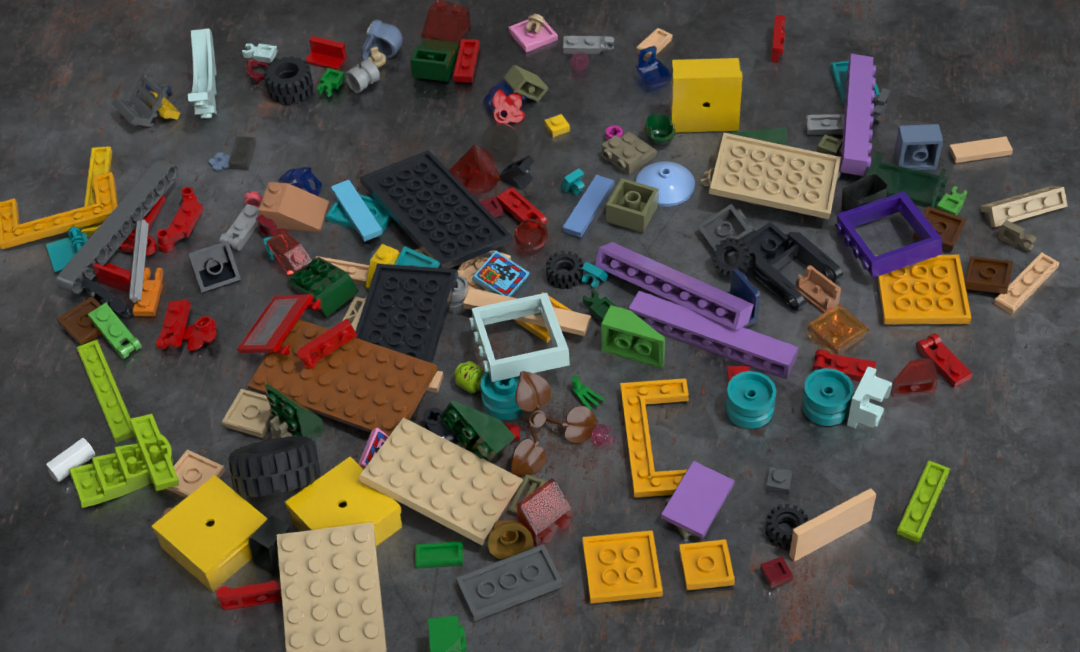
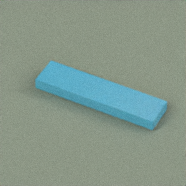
M350 180L331 186L332 193L364 241L383 234L378 222Z

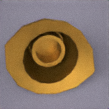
M512 519L497 520L494 523V530L490 532L487 545L492 555L504 560L532 549L533 539L531 532L518 521Z

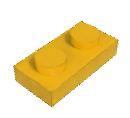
M150 91L157 98L158 94ZM163 97L161 101L163 105L157 109L159 115L165 119H178L181 113Z

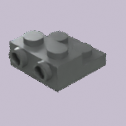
M732 204L697 226L714 251L717 250L716 244H721L719 242L721 240H726V238L744 240L755 232L750 222L745 223L744 219L746 217L740 209L736 210Z

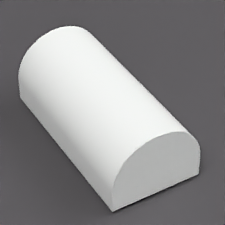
M81 438L48 462L46 466L50 476L59 483L70 475V468L82 466L96 456L90 444L84 438Z

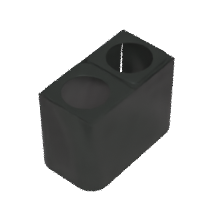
M871 174L842 189L841 209L845 212L886 198L887 183L878 175Z
M273 515L249 537L253 561L257 566L272 575L279 569L277 535L291 533L290 525Z

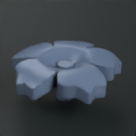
M221 152L217 153L214 158H210L208 162L213 170L221 171L222 169L230 168L233 159L231 155L226 154L224 156Z

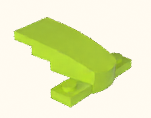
M153 414L130 419V425L137 441L136 444L115 447V453L93 457L92 464L70 468V476L81 508L121 497L153 483L156 491L179 486V479L173 467L174 461L171 446L168 440L160 434Z

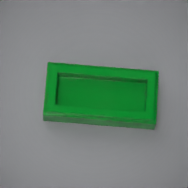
M462 541L415 544L416 569L463 566Z

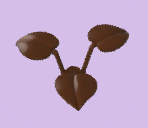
M527 371L520 372L515 399L518 407L523 410L522 419L528 423L527 428L530 429L534 442L525 438L516 445L513 451L511 473L518 477H523L526 474L533 475L539 472L546 461L545 450L538 446L539 440L534 427H541L545 421L565 427V439L573 443H581L588 440L598 427V420L595 415L585 406H575L570 409L566 414V422L545 416V413L540 410V405L546 404L550 400V385L541 376Z

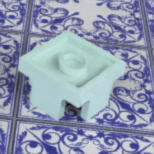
M868 366L852 398L847 426L856 429L858 423L871 428L878 425L884 408L869 403V400L873 399L882 402L884 398L888 399L892 383L876 377L877 369Z

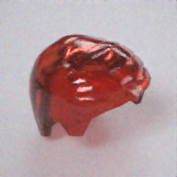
M526 219L516 226L514 239L520 249L533 252L540 249L546 243L548 230L541 221Z

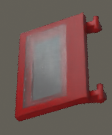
M311 294L274 296L239 345L237 351L239 353H276L281 356H288L290 354V345L286 344L285 347H280V345L306 308L313 311L320 310L321 300L317 299L316 302H311L313 299Z

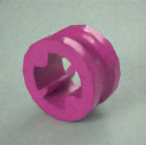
M619 126L608 127L606 129V141L614 135L619 138L622 137V128Z

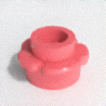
M255 191L246 193L244 195L245 205L249 204L260 207L263 197Z

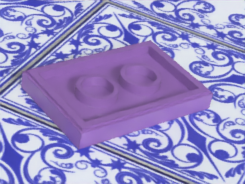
M693 461L662 512L661 518L703 539L732 490L735 480Z

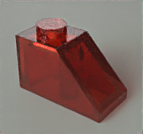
M284 230L266 241L289 276L312 261L301 243Z
M932 358L910 360L893 381L892 397L935 393L939 378Z

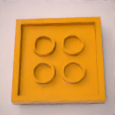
M653 530L582 537L590 603L663 596Z

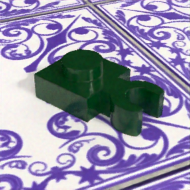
M592 290V298H587L584 295L583 303L589 307V312L602 323L610 305L617 306L606 296L600 299L598 292Z

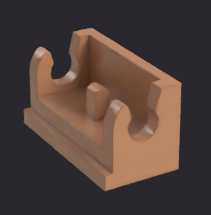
M808 266L804 277L800 274L798 275L795 289L802 294L807 302L824 315L839 304L841 288L814 267Z

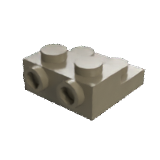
M627 132L620 138L615 135L602 144V157L628 175L657 156V150L631 132Z

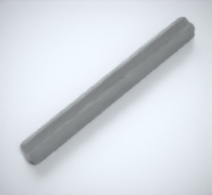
M145 220L136 223L129 299L134 303L142 299L149 226Z

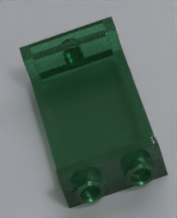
M875 152L867 176L876 174L887 183L886 197L905 192L915 205L926 208L927 206L935 208L936 202L941 201L944 192L941 188L945 189L948 177H945L946 169L942 168L940 176L882 162L884 153Z

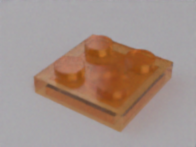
M838 304L809 323L807 330L836 355H839L869 335L870 329L841 304Z

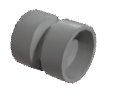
M365 59L357 64L356 67L345 72L344 77L350 89L355 93H359L367 88L368 84H373L379 80L380 73L372 61Z
M458 275L449 305L448 313L460 314L467 310V308L463 307V302L468 294L467 280Z

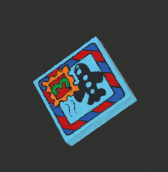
M495 251L475 273L472 280L491 293L512 297L529 277L530 273L498 251Z

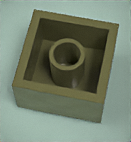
M621 178L606 204V222L644 233L658 208L659 189Z

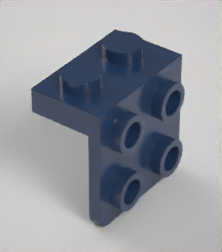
M736 268L732 270L730 291L727 293L754 304L749 324L743 326V328H746L757 322L760 292L750 284L745 274Z

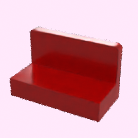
M312 36L309 39L311 52L305 59L307 64L334 70L341 68L347 59L345 43Z
M107 263L106 266L99 264L93 266L99 283L129 293L130 270Z

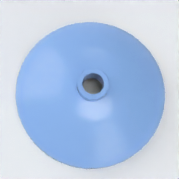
M661 161L652 163L644 167L636 177L637 183L659 189L658 206L662 207L675 206L687 201L695 189V179L692 173L684 166L674 162Z

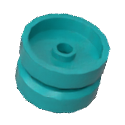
M829 368L815 370L809 374L804 383V393L802 396V410L805 416L812 422L824 426H832L843 422L850 413L854 393V385L851 379L843 372Z
M754 371L741 372L733 376L727 387L725 405L727 417L734 424L742 428L754 429L768 424L774 413L777 391L774 382L768 376Z
M489 372L483 374L481 378L482 405L486 413L499 420H512L522 415L523 410L518 407L515 399L520 376L492 382Z

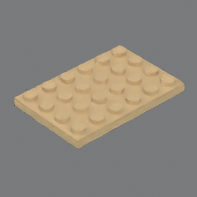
M723 133L709 194L829 219L841 157Z
M404 417L359 477V481L480 545L484 544L494 528V523L501 518L523 481L518 476L483 458L480 459L477 455Z
M373 522L278 534L277 545L286 652H387Z

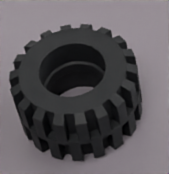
M293 56L288 58L282 57L274 62H270L269 66L265 68L264 79L267 94L274 102H279V104L287 103V105L291 103L296 104L299 101H304L306 97L311 95L313 91L311 69L305 60H301L298 57L294 58Z

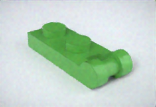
M104 303L88 314V318L122 359L127 358L133 350L137 351L142 348L140 342L130 333L107 303ZM125 341L128 342L125 346L121 345Z

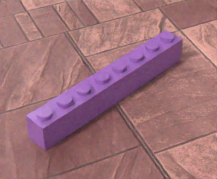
M851 54L849 59L840 172L864 176L865 169L870 168L871 157L868 155L871 153L872 143H869V141H871L873 130L870 129L873 124V116L870 115L873 114L874 103L871 102L874 100L875 91L872 89H874L876 78H872L876 72V65H873L874 57Z
M614 242L599 247L596 267L735 330L749 324L754 304Z
M639 291L628 310L632 311L660 334L785 379L788 378L797 360V346L741 327L735 330L691 309L651 294Z

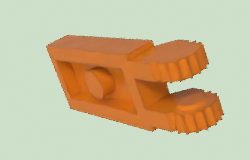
M144 268L142 299L134 304V316L156 315L163 287V268H157L155 280H150V268Z

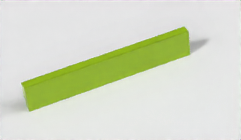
M98 340L78 346L77 350L115 442L119 443L134 437L130 425L131 418Z

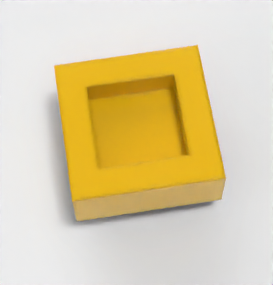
M562 114L544 120L545 127L552 137L570 132V125Z

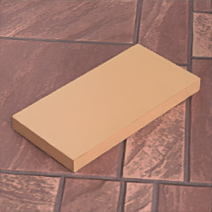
M872 488L793 529L789 554L791 559L795 562L871 521L876 493Z

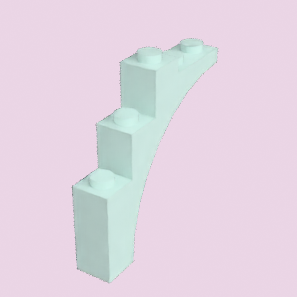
M210 29L191 30L193 88L192 92L188 94V101L194 106L195 115L201 117V119H210L212 115H217L215 95H217L215 76H217L212 32Z

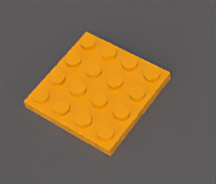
M938 255L877 276L884 324H970L971 313L959 255Z

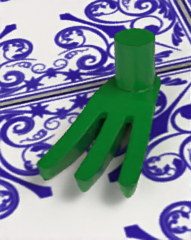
M579 376L572 377V390L585 407L592 410L587 401L596 407L599 406V403L594 399L601 402L605 401L604 397L581 384Z

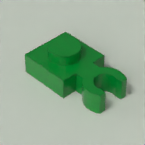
M327 68L317 87L318 95L326 91L327 97H330L332 95V88L338 89L345 79V72Z

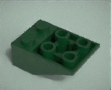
M425 39L414 49L410 59L412 77L448 81L461 43Z
M320 257L312 259L301 271L295 272L292 278L287 281L300 295L311 294L313 297L311 302H316L317 299H320L321 308L318 312L326 317L359 292L348 272Z
M269 384L265 385L266 398L270 405L272 417L278 416L281 423L286 422L288 425L287 431L292 434V437L307 436L315 441L325 432L322 418L288 394Z
M454 400L448 404L440 415L444 426L451 429L457 435L460 444L466 446L480 459L483 458L489 462L503 452L515 438L501 420Z

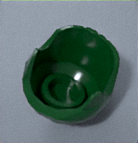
M651 114L647 117L644 134L653 144H667L675 136L674 124L672 125L670 117L665 114Z

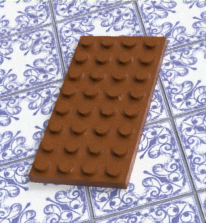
M298 319L280 345V347H285L286 344H289L290 354L288 356H281L276 353H267L247 385L250 390L267 396L265 385L269 384L288 394L313 413L369 433L373 429L378 428L390 436L403 417L410 420L438 371V367L436 364L353 338L350 342L334 350L330 355L317 361L314 368L306 369L297 355L298 350L329 329Z

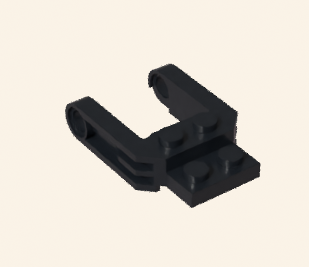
M768 222L742 240L750 246L748 249L752 250L750 256L754 259L753 277L793 311H798L807 304V300L794 288V284L777 271L789 263L793 257H798L807 266L811 265L833 283H837L843 278V271L840 266L800 232L784 234L775 225Z

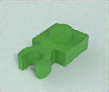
M954 186L951 195L946 193L936 209L957 216L963 208L967 191L965 190L962 194H958V187Z

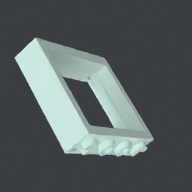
M547 293L472 308L473 317L469 318L471 330H476L474 332L476 345L480 344L478 350L480 358L485 359L483 361L484 371L489 372L492 382L518 377L521 371L536 373L570 365L569 349ZM541 313L554 348L495 360L484 325Z

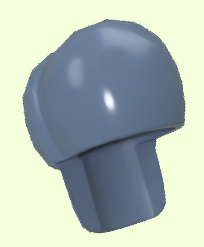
M374 20L367 30V39L362 46V59H368L369 55H371L370 48L378 47V51L384 54L386 58L395 56L403 43L402 34L399 29L394 25Z

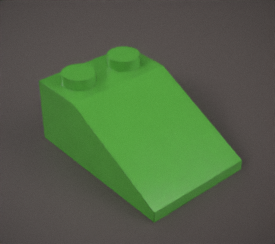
M610 305L602 322V352L663 369L665 338L630 310Z

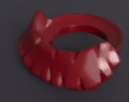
M250 58L246 62L249 77L255 83L265 80L264 74L254 72L252 68L257 66L266 68L269 65Z

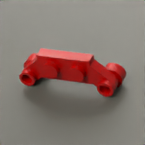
M184 187L181 190L182 205L168 229H161L157 232V245L162 253L173 251L175 248L174 242L184 237H189L204 210L203 205L198 203L197 196L191 187Z

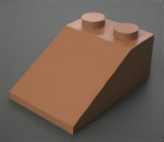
M268 182L258 211L259 215L262 214L266 218L272 219L279 229L320 233L330 203L328 200L288 183Z

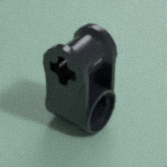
M430 408L425 411V429L454 444L459 443L457 435L451 429L444 426L440 417L443 412L440 409Z

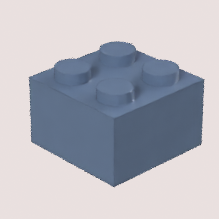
M939 124L899 126L894 150L898 171L937 169L943 144Z

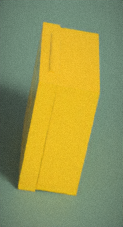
M739 58L672 60L670 113L675 133L739 131L743 78L742 71H740Z
M351 456L285 501L292 524L300 532L373 522L376 546L402 528L401 506L393 498L359 481L360 474L364 469Z
M213 475L154 523L152 529L157 535L160 546L213 593L252 559L249 537L267 518L216 475Z

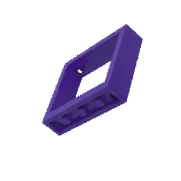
M905 192L837 214L835 226L838 229V234L843 236L846 246L851 247L855 258H859L863 269H867L872 278L942 254V238ZM900 212L922 241L874 256L853 227Z

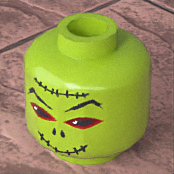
M472 361L461 363L454 372L455 383L469 393L481 391V378L485 373L484 368Z

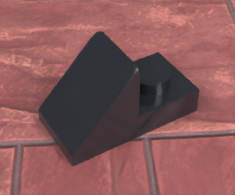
M530 155L509 164L497 177L499 180L516 188L524 189L533 179L529 171L534 160Z

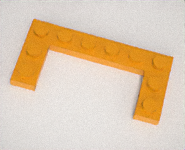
M109 172L93 177L96 204L20 224L18 203L15 198L0 202L1 249L69 231L71 227L82 228L104 222L119 205L113 173Z
M686 378L620 383L634 498L673 495L688 469L655 472L645 404L689 401Z

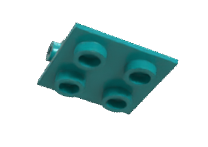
M71 227L68 232V238L46 244L55 273L62 271L88 241L86 232L81 233L79 228Z

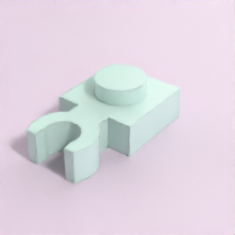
M246 44V50H242L244 58L253 57V59L264 63L272 62L277 53L276 46L259 44L258 47H255L253 44Z

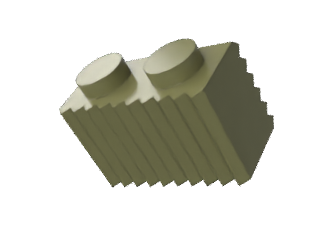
M513 65L504 77V80L515 92L536 102L540 101L548 90V87L539 76L516 65Z

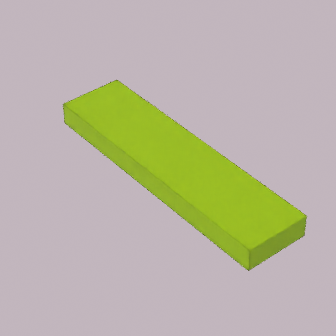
M928 460L897 529V535L919 543L949 475L950 468Z

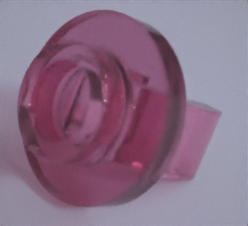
M577 52L571 57V65L575 70H585L589 65V58L585 53Z
M604 424L596 425L592 432V439L596 446L603 447L606 444L612 445L615 442L616 436L609 435L613 430L612 427L605 426Z

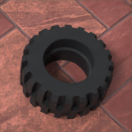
M287 436L251 443L234 450L228 457L233 490L245 497L269 496L303 488L314 483L321 474L316 443L311 437Z

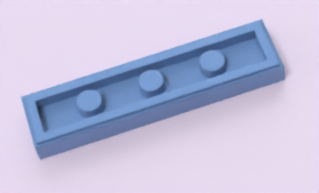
M599 175L595 176L564 224L563 232L580 238L583 236L614 187V180Z

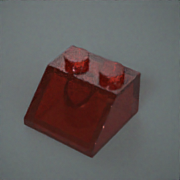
M436 0L428 10L422 37L457 43L471 25L469 8L444 0Z
M473 145L449 170L473 196L489 192L501 180L492 154L476 145Z
M553 478L517 504L518 522L531 532L533 544L536 547L549 542L554 534L561 529H566L572 521V508Z

